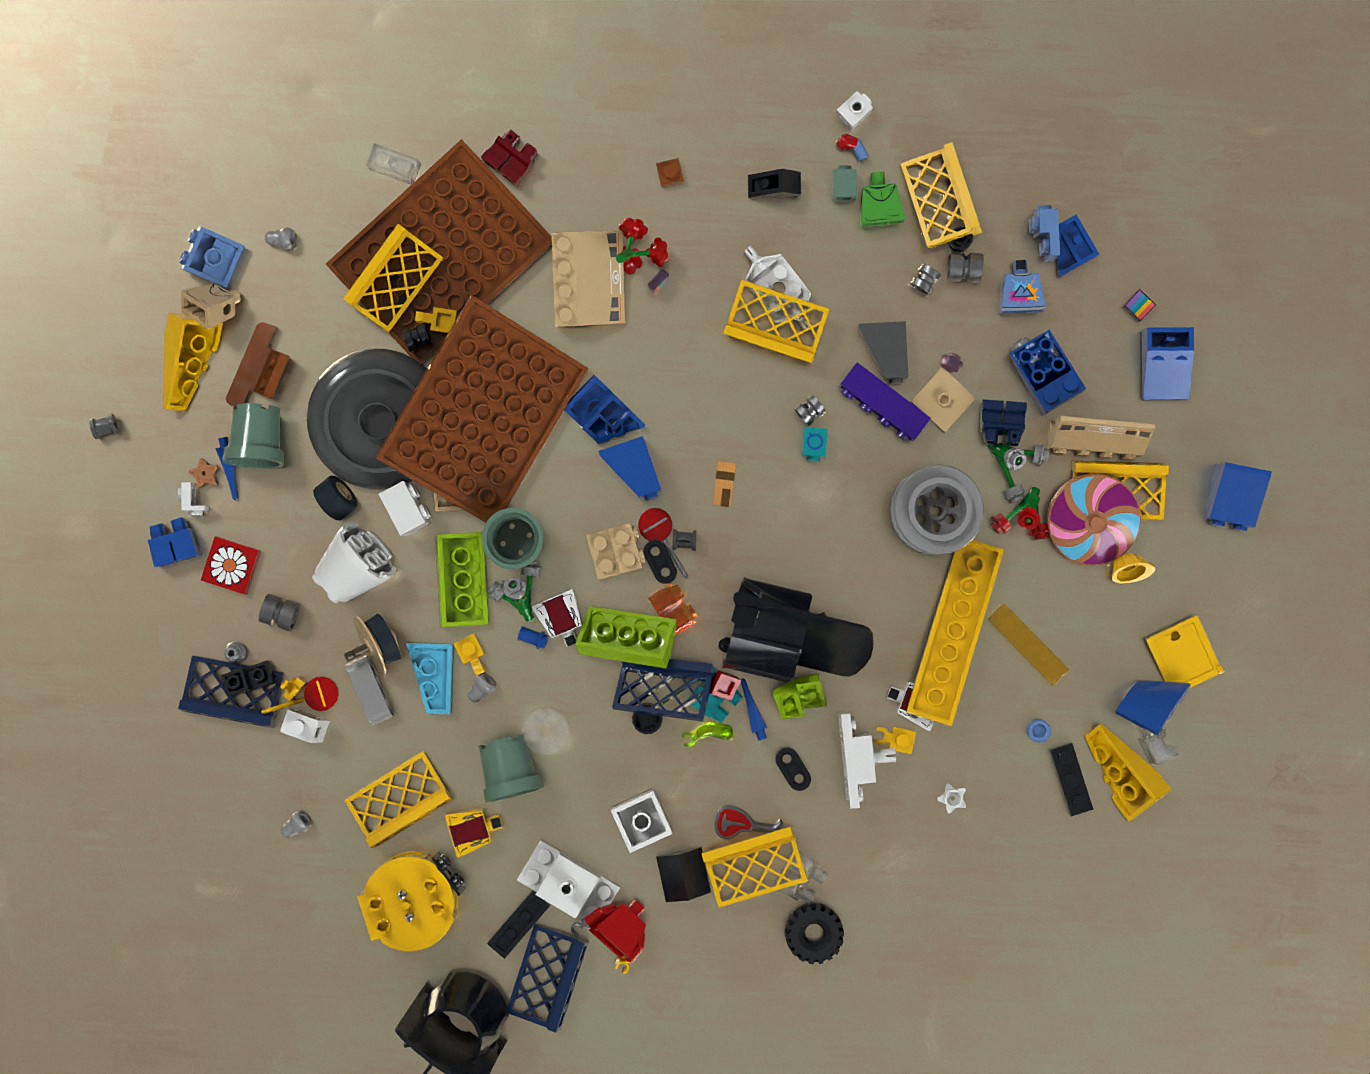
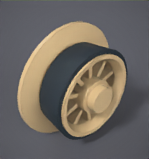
M380 614L374 615L366 622H363L360 617L355 616L354 624L362 645L344 653L345 659L349 662L367 653L377 671L382 676L386 675L385 664L401 659L395 632Z

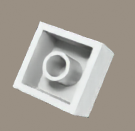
M402 481L379 493L400 536H408L431 524L428 520L431 515L427 507L419 503L417 498L421 496L414 484Z
M654 788L611 808V813L630 853L673 834V830Z

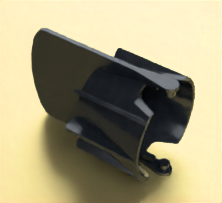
M743 577L739 592H736L733 596L735 607L731 621L735 624L731 639L725 637L718 644L719 649L727 653L726 658L723 659L722 668L790 682L795 676L797 665L839 676L849 677L857 674L866 666L871 658L874 639L869 627L809 612L812 601V594Z
M469 972L449 973L443 983L434 990L426 982L396 1026L395 1032L404 1041V1048L411 1047L429 1063L423 1074H427L432 1066L445 1074H490L508 1041L506 1039L502 1040L499 1036L504 1023L509 1017V1013L502 994L489 980ZM444 1012H456L465 1016L474 1025L478 1037L470 1031L466 1032L457 1028L450 1021V1017Z

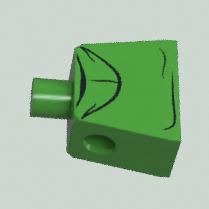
M884 172L871 173L872 186H864L862 188L859 226L869 227L904 223L905 214L896 184H885Z

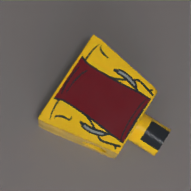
M484 808L449 812L445 815L457 858L492 842L491 831L503 828L500 815L487 818Z

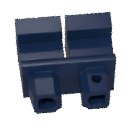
M983 399L980 405V433H983L984 444H997L998 435H1006V445L1018 446L1025 430L1027 403L1006 401L1004 405V401Z

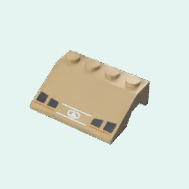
M620 230L551 232L555 326L625 323L624 263H618L616 260V256L623 252V232Z
M1059 416L1056 418V421H1049L1047 448L1053 449V453L1067 454V450L1076 451V455L1090 456V452L1099 453L1101 458H1113V454L1122 455L1124 460H1136L1137 456L1144 455L1154 433L1155 424Z

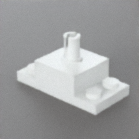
M848 711L838 712L847 805L850 809L860 808L859 802H863L862 787L860 788V785L857 784L876 783L875 764L896 762L895 755L886 756L896 754L895 747L874 750L872 735L868 732L852 734V732L856 731L855 717L851 716Z
M542 839L517 881L536 891L535 895L575 919L577 916L583 919L597 908L611 904L620 889V886Z

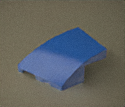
M595 375L574 394L564 409L598 444L645 426Z
M1137 681L1118 706L1116 714L1158 736L1177 705L1183 700L1191 684Z

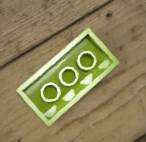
M482 532L436 534L435 551L440 627L487 625L488 609Z
M589 606L575 646L580 655L667 668L674 643L677 620Z

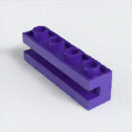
M858 362L839 385L842 388L840 392L850 400L854 397L860 402L859 407L868 414L871 412L879 416L877 420L887 428L891 425L897 430L896 435L906 442L908 440L913 442L931 419V417Z

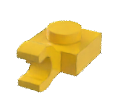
M436 307L433 308V314L416 311L415 321L416 323L424 322V324H431L430 331L448 334L456 321L457 311Z
M475 633L453 644L463 665L470 662L476 676L486 672L479 658L485 653Z
M302 676L296 679H285L280 685L281 689L286 690L283 696L289 701L294 700L308 681Z

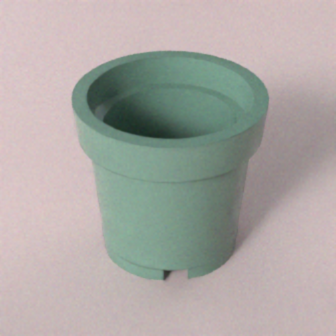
M242 403L237 404V407L233 406L228 446L224 448L223 463L238 467L261 469L284 466V452L280 447V409L269 405L268 410L262 407V404Z
M506 508L493 514L486 522L482 532V545L488 558L496 565L506 569H519L532 563L539 555L543 545V532L537 519L529 512L519 508ZM511 523L515 525L513 529L509 528ZM528 532L532 533L531 538L527 537ZM502 541L506 543L504 547L500 545ZM523 550V555H519L518 551Z
M524 734L517 735L518 740L517 738L511 739V736L487 742L485 743L486 747L483 745L478 746L486 786L483 789L485 803L512 798L544 788L541 776L536 774Z

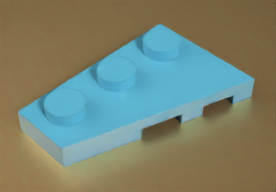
M406 643L426 713L451 714L453 644Z

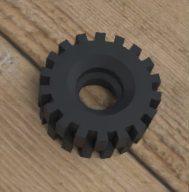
M814 902L810 903V905H801V908L795 909L791 917H788L787 925H785V938L792 954L795 957L797 956L802 962L807 961L809 964H814V962L822 964L827 959L828 961L833 959L832 956L834 954L837 955L840 951L839 948L844 942V930L840 918L830 907L828 908L821 903L818 905ZM811 924H817L823 929V936L817 942L809 941L805 936V930Z

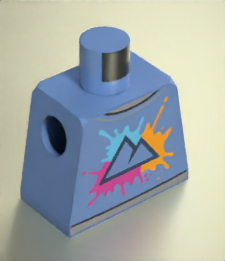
M1027 260L1013 261L1014 274H1005L1003 276L999 314L1045 311L1046 304L1039 273H1028Z

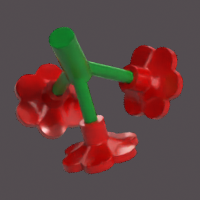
M625 218L619 224V230L623 232L628 242L627 246H623V252L616 256L618 263H624V272L628 275L634 274L636 269L642 266L640 256H647L658 267H663L664 262L668 260L667 243L657 237L646 251H639L636 248L631 249L633 241L635 239H642L643 235L648 233V228L644 226V222L640 219Z

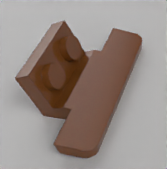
M264 322L257 324L226 396V402L229 405L237 407V404L244 403L249 390L272 399L290 357L268 348L276 326Z

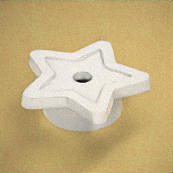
M946 784L945 793L939 796L937 800L946 804L948 814L955 808H966L963 800L966 789H954L950 784Z

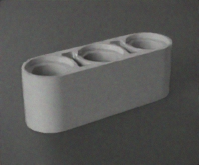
M366 655L345 664L349 678L371 726L394 717L392 708L370 658Z

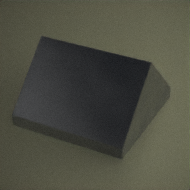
M702 847L656 856L666 902L689 901L711 893L706 866L702 858Z

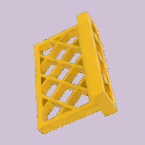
M952 142L945 144L943 149L900 163L928 249L972 233L973 236L982 233ZM943 157L944 164L940 171L929 166L933 159ZM917 165L923 169L917 179L909 175L907 168ZM927 170L937 174L932 185L922 181ZM941 176L951 182L947 191L936 187ZM919 184L930 189L925 199L915 195ZM933 191L944 195L939 206L928 201ZM948 197L956 200L958 203L954 212L943 208ZM926 205L936 209L931 220L922 216ZM940 212L951 216L946 227L935 222ZM955 218L963 221L966 229L957 232L949 228ZM932 226L944 230L940 238L930 241L928 234Z
M397 224L343 300L389 333L442 261L443 257L408 232L404 227ZM406 237L415 242L416 252L402 254L401 243ZM418 245H419L421 248H423L425 251H420V252H419V250H418ZM399 248L400 254H399V255H393V254L396 252V250ZM429 253L436 258L431 267L421 268L419 254ZM417 255L419 268L405 270L403 257ZM400 257L402 271L389 273L388 261L391 258ZM385 267L386 273L380 274L382 269ZM428 270V272L423 277L422 271ZM419 271L420 283L416 286L408 287L406 273ZM403 274L405 287L391 289L389 275ZM387 276L389 290L375 291L374 280L377 277ZM372 286V292L366 293L369 287ZM408 289H414L412 294L409 296ZM406 290V302L401 305H394L392 292ZM389 292L391 306L378 308L375 294ZM373 295L375 308L365 310L358 305V302L363 296ZM399 307H401V309H400V310L398 311V313L395 315V309H394V308H399ZM392 309L393 319L388 326L379 320L378 310ZM376 311V317L369 312Z
M741 279L723 334L812 363L830 308ZM744 286L753 288L757 298L746 303L742 296ZM759 291L765 292V294L760 295ZM771 294L776 296L780 305L768 310L762 298ZM781 298L786 299L788 301L783 303ZM740 299H741L743 305L740 306V307H738L739 302H740ZM759 300L765 312L753 317L748 305ZM790 302L798 303L802 312L790 318L784 305ZM802 305L807 306V307H810V308L807 309V310H804V308H803ZM745 307L750 320L744 323L734 321L736 311ZM781 307L787 320L775 325L770 313ZM813 309L824 312L821 321L812 325L806 314ZM767 315L773 327L764 331L759 329L755 320ZM804 315L809 327L797 332L792 320ZM752 322L754 327L749 326L747 324ZM789 322L794 335L788 338L782 337L777 327ZM819 325L818 331L816 333L814 327ZM774 329L776 334L770 333L769 331ZM811 329L815 337L813 346L803 344L799 335ZM794 337H797V339H798L799 342L794 341V340H791V339L794 338Z
M1072 460V479L1088 473L1123 477L1120 480L1121 482L1128 478H1135L1139 485L1132 490L1133 494L1143 487L1151 495L1141 505L1139 504L1140 510L1145 513L1141 514V519L1164 520L1166 478L1169 473V465L1151 462ZM1152 478H1160V488L1152 493L1145 484ZM1152 499L1159 504L1158 514H1149L1144 509Z
M422 751L344 801L365 835L369 847L377 848L454 799L450 792L447 791L426 753ZM420 759H423L426 764L424 775L412 773L414 763ZM407 767H409V771H408V772H407V771H403L404 769H406ZM429 771L433 777H428ZM399 772L408 774L404 788L393 785L394 777ZM411 775L423 778L420 791L408 789ZM388 779H390V780H389V784L383 783V782L387 781ZM427 779L436 781L440 789L433 794L424 793ZM379 785L388 786L385 800L373 797L375 787ZM392 788L403 790L400 804L388 801ZM407 791L419 794L417 804L412 807L404 805ZM359 797L367 798L365 812L357 811L352 802ZM372 800L384 802L381 816L369 813ZM387 804L399 806L398 814L393 819L384 817ZM403 807L409 808L406 811L402 812ZM368 816L379 818L378 827L372 832H369L366 827Z
M787 827L702 853L719 908L808 881L793 827ZM791 842L793 847L790 859L778 854L782 844ZM777 846V848H776L775 851L769 849V848H772V847ZM762 850H767L773 854L767 866L756 860L759 852ZM752 853H755V855L753 856V858H751V857L748 856V855H749V854H752ZM742 856L751 861L745 873L734 867L737 859ZM776 856L788 862L782 874L770 868ZM794 856L796 857L797 863L792 861ZM733 859L731 865L725 862ZM722 863L729 867L723 879L715 875L712 865ZM754 863L765 868L760 881L748 875ZM790 864L799 868L802 878L791 880L785 876ZM731 870L743 875L738 887L726 881ZM768 871L780 877L776 886L770 887L762 883ZM746 877L758 883L753 893L748 894L740 889ZM782 879H785V880L788 881V882H786V883L780 884L781 881H782ZM717 880L721 882L719 887L717 884ZM724 884L736 890L732 898L726 901L722 900L720 894ZM760 886H763V887L766 888V889H763V890L758 891L759 888H760ZM738 892L743 894V896L736 897Z

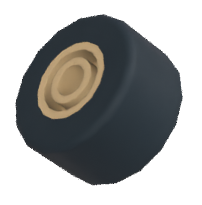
M330 475L313 490L318 505L334 520H342L357 507V500L351 489L336 476Z

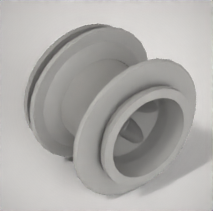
M930 465L911 473L900 482L891 500L890 515L895 532L907 546L923 554H948L958 551L974 539L983 521L984 503L978 486L966 473L952 466ZM933 489L940 491L939 498L932 497L931 492ZM919 497H923L926 501L923 507L917 504ZM951 497L954 499L955 504L953 507L946 505L947 498ZM931 505L940 507L941 513L938 517L936 514H930ZM918 514L925 516L924 523L920 524L917 519ZM948 514L954 516L955 520L953 524H948L946 522V516ZM936 522L940 525L938 532L932 531V523Z

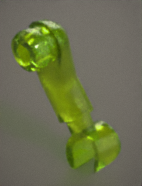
M709 722L697 728L693 733L684 732L681 737L691 736V741L683 744L685 747H691L695 740L699 738L701 740L708 736L729 740L733 737L734 732L729 725Z

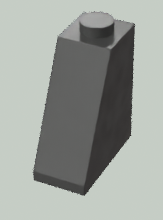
M906 321L859 324L857 326L858 333L882 379L889 380V384L903 383V379L909 377Z

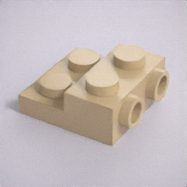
M631 523L586 535L598 580L643 568L642 563L646 562L643 549L638 550L636 541L640 540L637 527H632Z

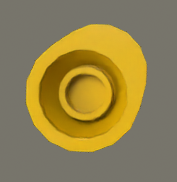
M1127 553L1115 560L1111 577L1116 583H1132L1152 575L1155 567L1152 563L1146 562L1140 555Z

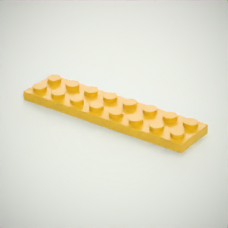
M971 540L966 546L954 552L906 713L949 727L952 726L1004 549Z

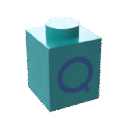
M803 428L801 456H806V461L820 462V457H826L828 429Z

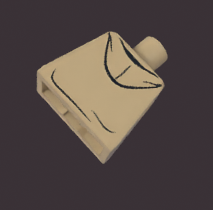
M217 284L181 291V311L207 329L233 318L235 315V304L241 301L240 293L236 289L227 291Z

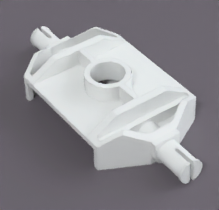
M752 245L743 251L752 261L751 268L745 279L746 281L773 289L775 283L782 282L785 285V294L810 302L812 293L782 254L761 257L756 253ZM749 287V289L752 291V293H753V294L755 295V297L757 298V295H756L754 289ZM759 291L760 295L765 294V292ZM770 294L762 298L768 310L780 305L774 295ZM781 298L783 303L788 301L786 299ZM790 302L784 305L790 318L802 312L798 303ZM781 307L770 313L774 323L787 320ZM804 315L793 319L796 322L798 321L803 329H806L807 326L809 327Z

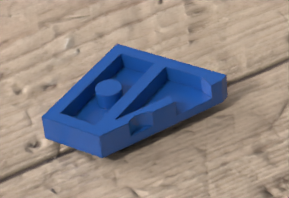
M1077 214L1059 224L1060 256L1057 258L1058 276L1061 277L1099 255V252Z

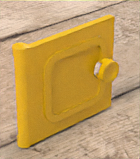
M1194 615L1145 639L1164 682L1189 683L1191 688L1224 672L1198 615Z

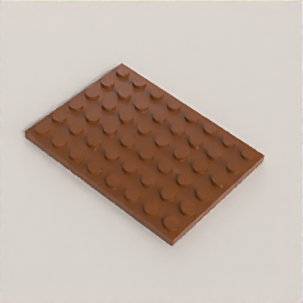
M461 139L336 253L326 265L350 290L397 224L404 227L408 232L443 257L442 261L414 297L412 303L406 308L389 332L410 357L423 365L438 351L447 334L430 331L431 324H425L432 344L426 347L423 345L419 346L417 350L409 352L402 335V330L407 328L414 329L418 324H421L415 321L416 311L433 314L434 307L456 310L457 319L470 295L488 305L552 246V236ZM406 237L401 243L402 254L416 252L415 242ZM418 245V250H419V252H420V251H425L423 248H421V247ZM399 248L396 250V252H395L393 255H399V254H400ZM429 253L419 254L421 268L431 267L436 261V258ZM417 255L403 257L405 270L419 268ZM400 257L391 258L388 261L389 273L402 271ZM385 267L382 269L380 274L386 273ZM428 270L422 271L423 277L428 272ZM419 271L406 273L408 287L416 286L420 283ZM396 274L399 276L397 286L391 287V289L405 287L403 274ZM387 276L377 277L374 280L375 291L389 290L386 283ZM372 286L369 287L366 293L372 292ZM408 289L409 295L412 294L414 289ZM406 290L392 292L394 305H400L399 296L406 293ZM389 292L375 294L378 308L391 306ZM373 295L363 296L360 299V302L366 309L375 308ZM399 307V308H394V309H395V315L398 313V311L401 309V307ZM392 309L378 310L379 320L388 326L393 319ZM371 311L370 313L376 317V311Z
M470 295L375 458L486 523L493 514L507 508L588 368L478 298Z

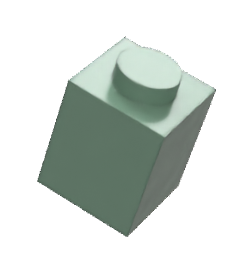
M849 165L837 166V169L832 171V201H855L857 169H851Z

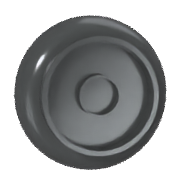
M374 348L350 353L334 362L325 370L316 382L309 398L307 430L317 456L333 474L352 485L368 489H389L402 481L408 483L413 481L379 461L375 456L427 368L404 353Z

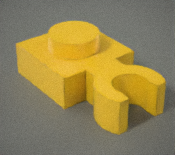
M893 726L890 733L884 727H876L877 731L883 732L884 737L881 740L873 739L874 743L882 745L888 742V748L895 747V751L912 754L916 731Z

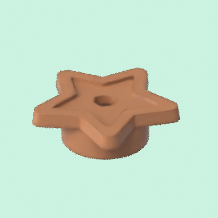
M203 458L199 459L198 466L189 470V474L196 478L197 488H200L205 483L216 485L214 476L218 465H208Z

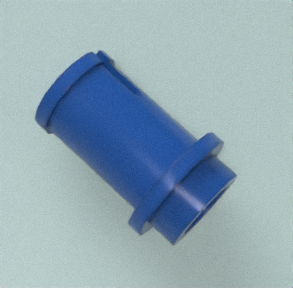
M522 626L517 640L535 645L536 649H544L549 636L545 635L543 631L539 633Z

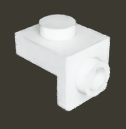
M181 482V488H178V501L181 502V510L188 511V515H203V511H209V506H196V483Z

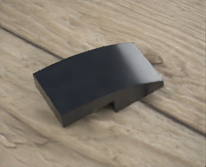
M267 660L221 675L227 697L240 695L276 683L271 663Z

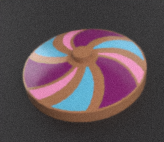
M1088 473L1077 476L1061 486L1050 502L1047 512L1049 536L1060 553L1073 562L1090 566L1110 563L1125 554L1138 536L1141 525L1139 503L1133 492L1123 482L1113 476L1101 473Z

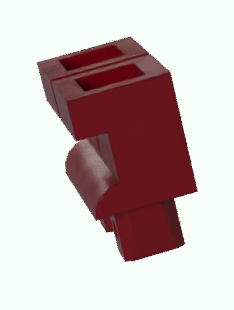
M510 129L502 138L498 136L493 145L482 154L481 158L483 162L518 187L532 168V160L537 153V149L526 143L519 152L514 146L519 141L520 136Z

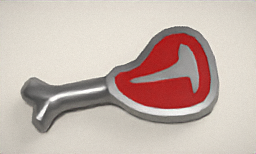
M727 805L722 806L716 814L715 831L720 838L729 840L741 832L771 833L781 830L784 823L781 819L774 824L755 822L745 811Z

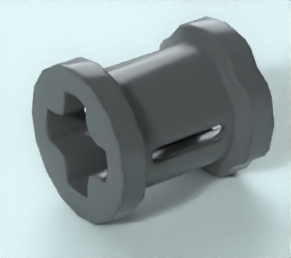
M113 413L109 414L106 418L98 420L93 418L89 420L90 429L95 439H99L101 435L112 432L114 434L119 433L118 422Z
M673 529L672 550L691 548L692 551H695L697 530L678 532L677 529Z

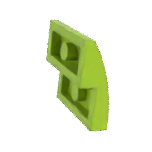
M819 673L794 679L773 691L782 719L805 717V709L827 706V697Z

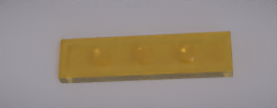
M1005 603L987 619L1052 686L1069 671L1063 662Z

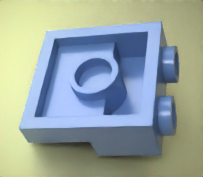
M1051 205L1037 206L1032 220H1029V233L1033 234V240L1042 239V242L1039 243V255L1043 256V262H1053L1060 256L1058 209H1051Z
M199 226L197 230L193 229L188 239L191 246L188 251H183L179 263L183 264L181 269L227 288L244 245L202 226Z

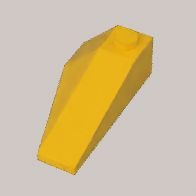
M168 313L164 334V409L186 411L198 387L197 382L202 372H206L209 366L207 362L212 352H216L219 346L223 323L207 329L186 314Z
M1099 724L1085 736L1095 761L1101 765L1104 771L1103 779L1105 783H1109L1114 795L1111 797L1115 805L1129 822L1172 790L1156 769L1103 724Z

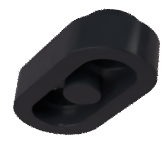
M659 540L649 541L644 547V556L656 580L663 584L671 583L676 578L677 569L666 546ZM658 547L660 550L659 555L653 556L651 549ZM668 568L670 570L669 576H662L661 570Z
M790 747L781 748L775 756L777 766L792 789L797 791L805 790L811 783L810 773L794 749ZM786 754L791 756L789 763H785L782 760ZM798 774L803 776V781L800 783L795 781V776Z

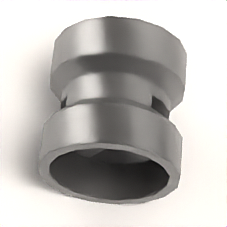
M922 263L918 269V276L913 277L910 285L918 291L930 295L933 290L932 284L938 282L942 275L931 266Z
M813 394L807 398L806 403L799 404L794 408L806 426L811 425L817 416L821 417L826 413L822 404Z

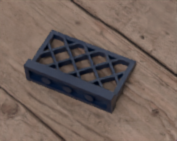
M198 656L191 657L183 697L178 707L179 710L268 728L274 727L276 711L262 714L256 703L267 696L271 701V707L277 705L281 689L280 685L284 675L283 672L273 671L274 676L277 677L276 685L268 691L263 687L262 689L265 693L254 700L247 692L246 695L251 702L244 707H238L233 700L238 695L228 697L221 703L214 702L210 694L221 687L226 694L224 684L215 672L222 667H228L230 671H234L233 669L250 666ZM197 662L206 663L210 669L208 673L200 678L195 673ZM210 664L217 665V667L213 669ZM213 674L219 685L207 691L201 681ZM199 683L205 694L197 699L190 698V689ZM208 697L210 701H206L203 699ZM231 701L233 705H227L226 703ZM253 705L256 710L249 709V707Z
M669 659L667 668L621 661L622 668L612 705L613 710L703 722L712 681L716 675L712 664ZM627 672L637 673L640 677L630 685L625 681ZM653 675L659 676L662 681L650 688L646 680ZM675 678L682 679L685 684L673 691L668 683ZM697 681L706 682L704 689L697 694L690 687ZM644 683L648 691L636 697L632 689ZM666 685L671 693L659 700L654 692ZM688 688L693 697L681 703L677 695ZM630 691L634 700L627 705L620 704L621 697ZM652 694L657 703L651 707H643L641 701ZM675 698L679 706L672 711L666 710L663 704ZM697 700L700 704L699 713H688L686 707Z
M534 924L507 1007L508 1013L544 1026L547 1030L555 1033L561 1030L589 941ZM538 930L547 934L550 943L539 947L536 940ZM562 939L572 942L569 952L561 955L556 945V942ZM552 945L557 958L547 962L541 950ZM538 952L543 965L532 969L529 963L530 955ZM559 960L563 971L562 974L554 977L549 964ZM545 967L550 980L540 984L534 972ZM530 974L536 987L526 992L522 985L523 977ZM552 982L556 993L555 996L547 1000L541 987ZM538 989L543 1002L533 1007L527 994ZM522 996L529 1007L524 1012L513 1009L516 999ZM545 1004L549 1012L547 1021L538 1018L534 1009Z

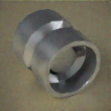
M950 251L947 265V281L961 282L962 279H965L967 283L980 284L984 263L983 253L970 252L968 256H965L964 252Z
M267 594L261 606L258 620L270 626L277 623L278 628L291 632L299 614L300 603L291 600L282 602L281 597Z

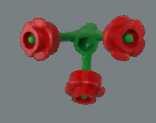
M1032 487L1025 500L1007 516L1004 517L1001 513L992 516L993 522L990 523L991 527L998 534L1001 532L1007 534V530L1011 528L1009 520L1018 513L1019 519L1017 522L1021 527H1026V529L1030 530L1028 536H1033L1034 540L1048 538L1047 534L1050 532L1047 523L1041 524L1040 522L1041 517L1038 506L1040 489Z

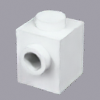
M856 91L837 109L835 115L852 131L872 112V101L864 93L861 95Z

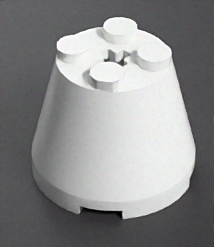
M347 522L336 533L317 565L312 578L317 585L323 587L332 602H348L389 580L396 573V567L392 566L390 558L393 557L391 552L372 531L366 533L358 528L356 522Z

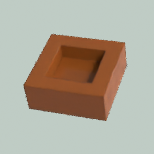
M679 158L656 163L661 187L684 182Z

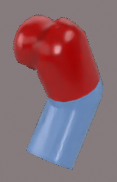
M843 134L841 138L837 139L836 144L841 150L846 148L852 149L858 162L869 157L859 138Z

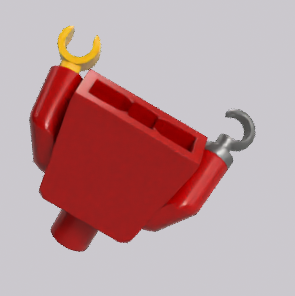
M636 900L629 907L624 904H609L599 907L583 918L582 923H574L571 926V932L575 936H579L580 933L574 930L575 926L581 929H589L596 938L618 957L615 961V969L620 964L626 965L622 969V973L626 974L629 971V963H633L644 949V929L646 924L639 918V915L645 908Z

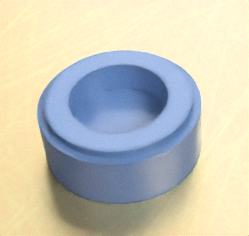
M1034 719L1027 725L1026 732L1032 741L1040 743L1049 738L1051 728L1046 721Z

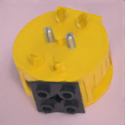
M420 851L400 853L388 859L372 874L365 889L357 896L371 941L381 939L384 945L395 950L418 951L437 943L448 932L458 915L459 896L465 890L463 886L465 881L458 872L455 874L450 868L452 863L445 854L441 855L439 851L435 855Z

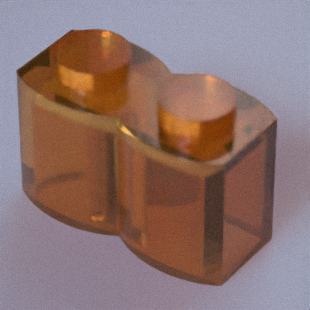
M669 583L647 598L659 617L677 620L675 635L696 623L694 617L697 614L690 604L686 606L681 598L685 595L678 584L673 586L672 583Z

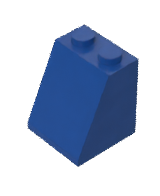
M643 436L598 451L601 458L639 498L644 497L645 501L659 497L658 492H661V487Z
M1227 462L1215 464L1204 519L1211 520L1210 524L1224 527L1225 523L1234 525L1233 529L1247 531L1248 528L1255 527L1272 471Z

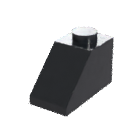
M777 169L748 175V198H786L801 195V172Z

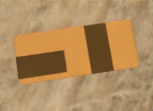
M718 461L713 505L731 506L736 463Z

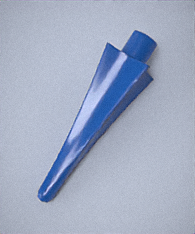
M228 437L218 438L220 447L215 449L227 477L232 498L237 500L235 466L225 464L222 461L224 448L228 446Z
M742 678L741 685L747 703L751 731L756 733L758 741L766 739L767 736L764 729H767V726L752 698L746 680Z

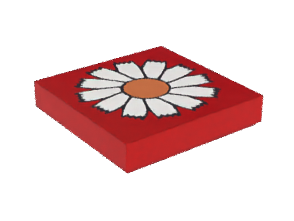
M214 536L201 581L246 594L260 550Z

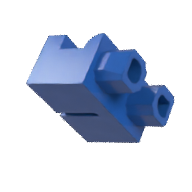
M181 517L171 520L174 532L166 534L163 523L150 526L151 539L148 540L154 567H163L202 555L199 546L196 544L194 531L188 527L185 518Z

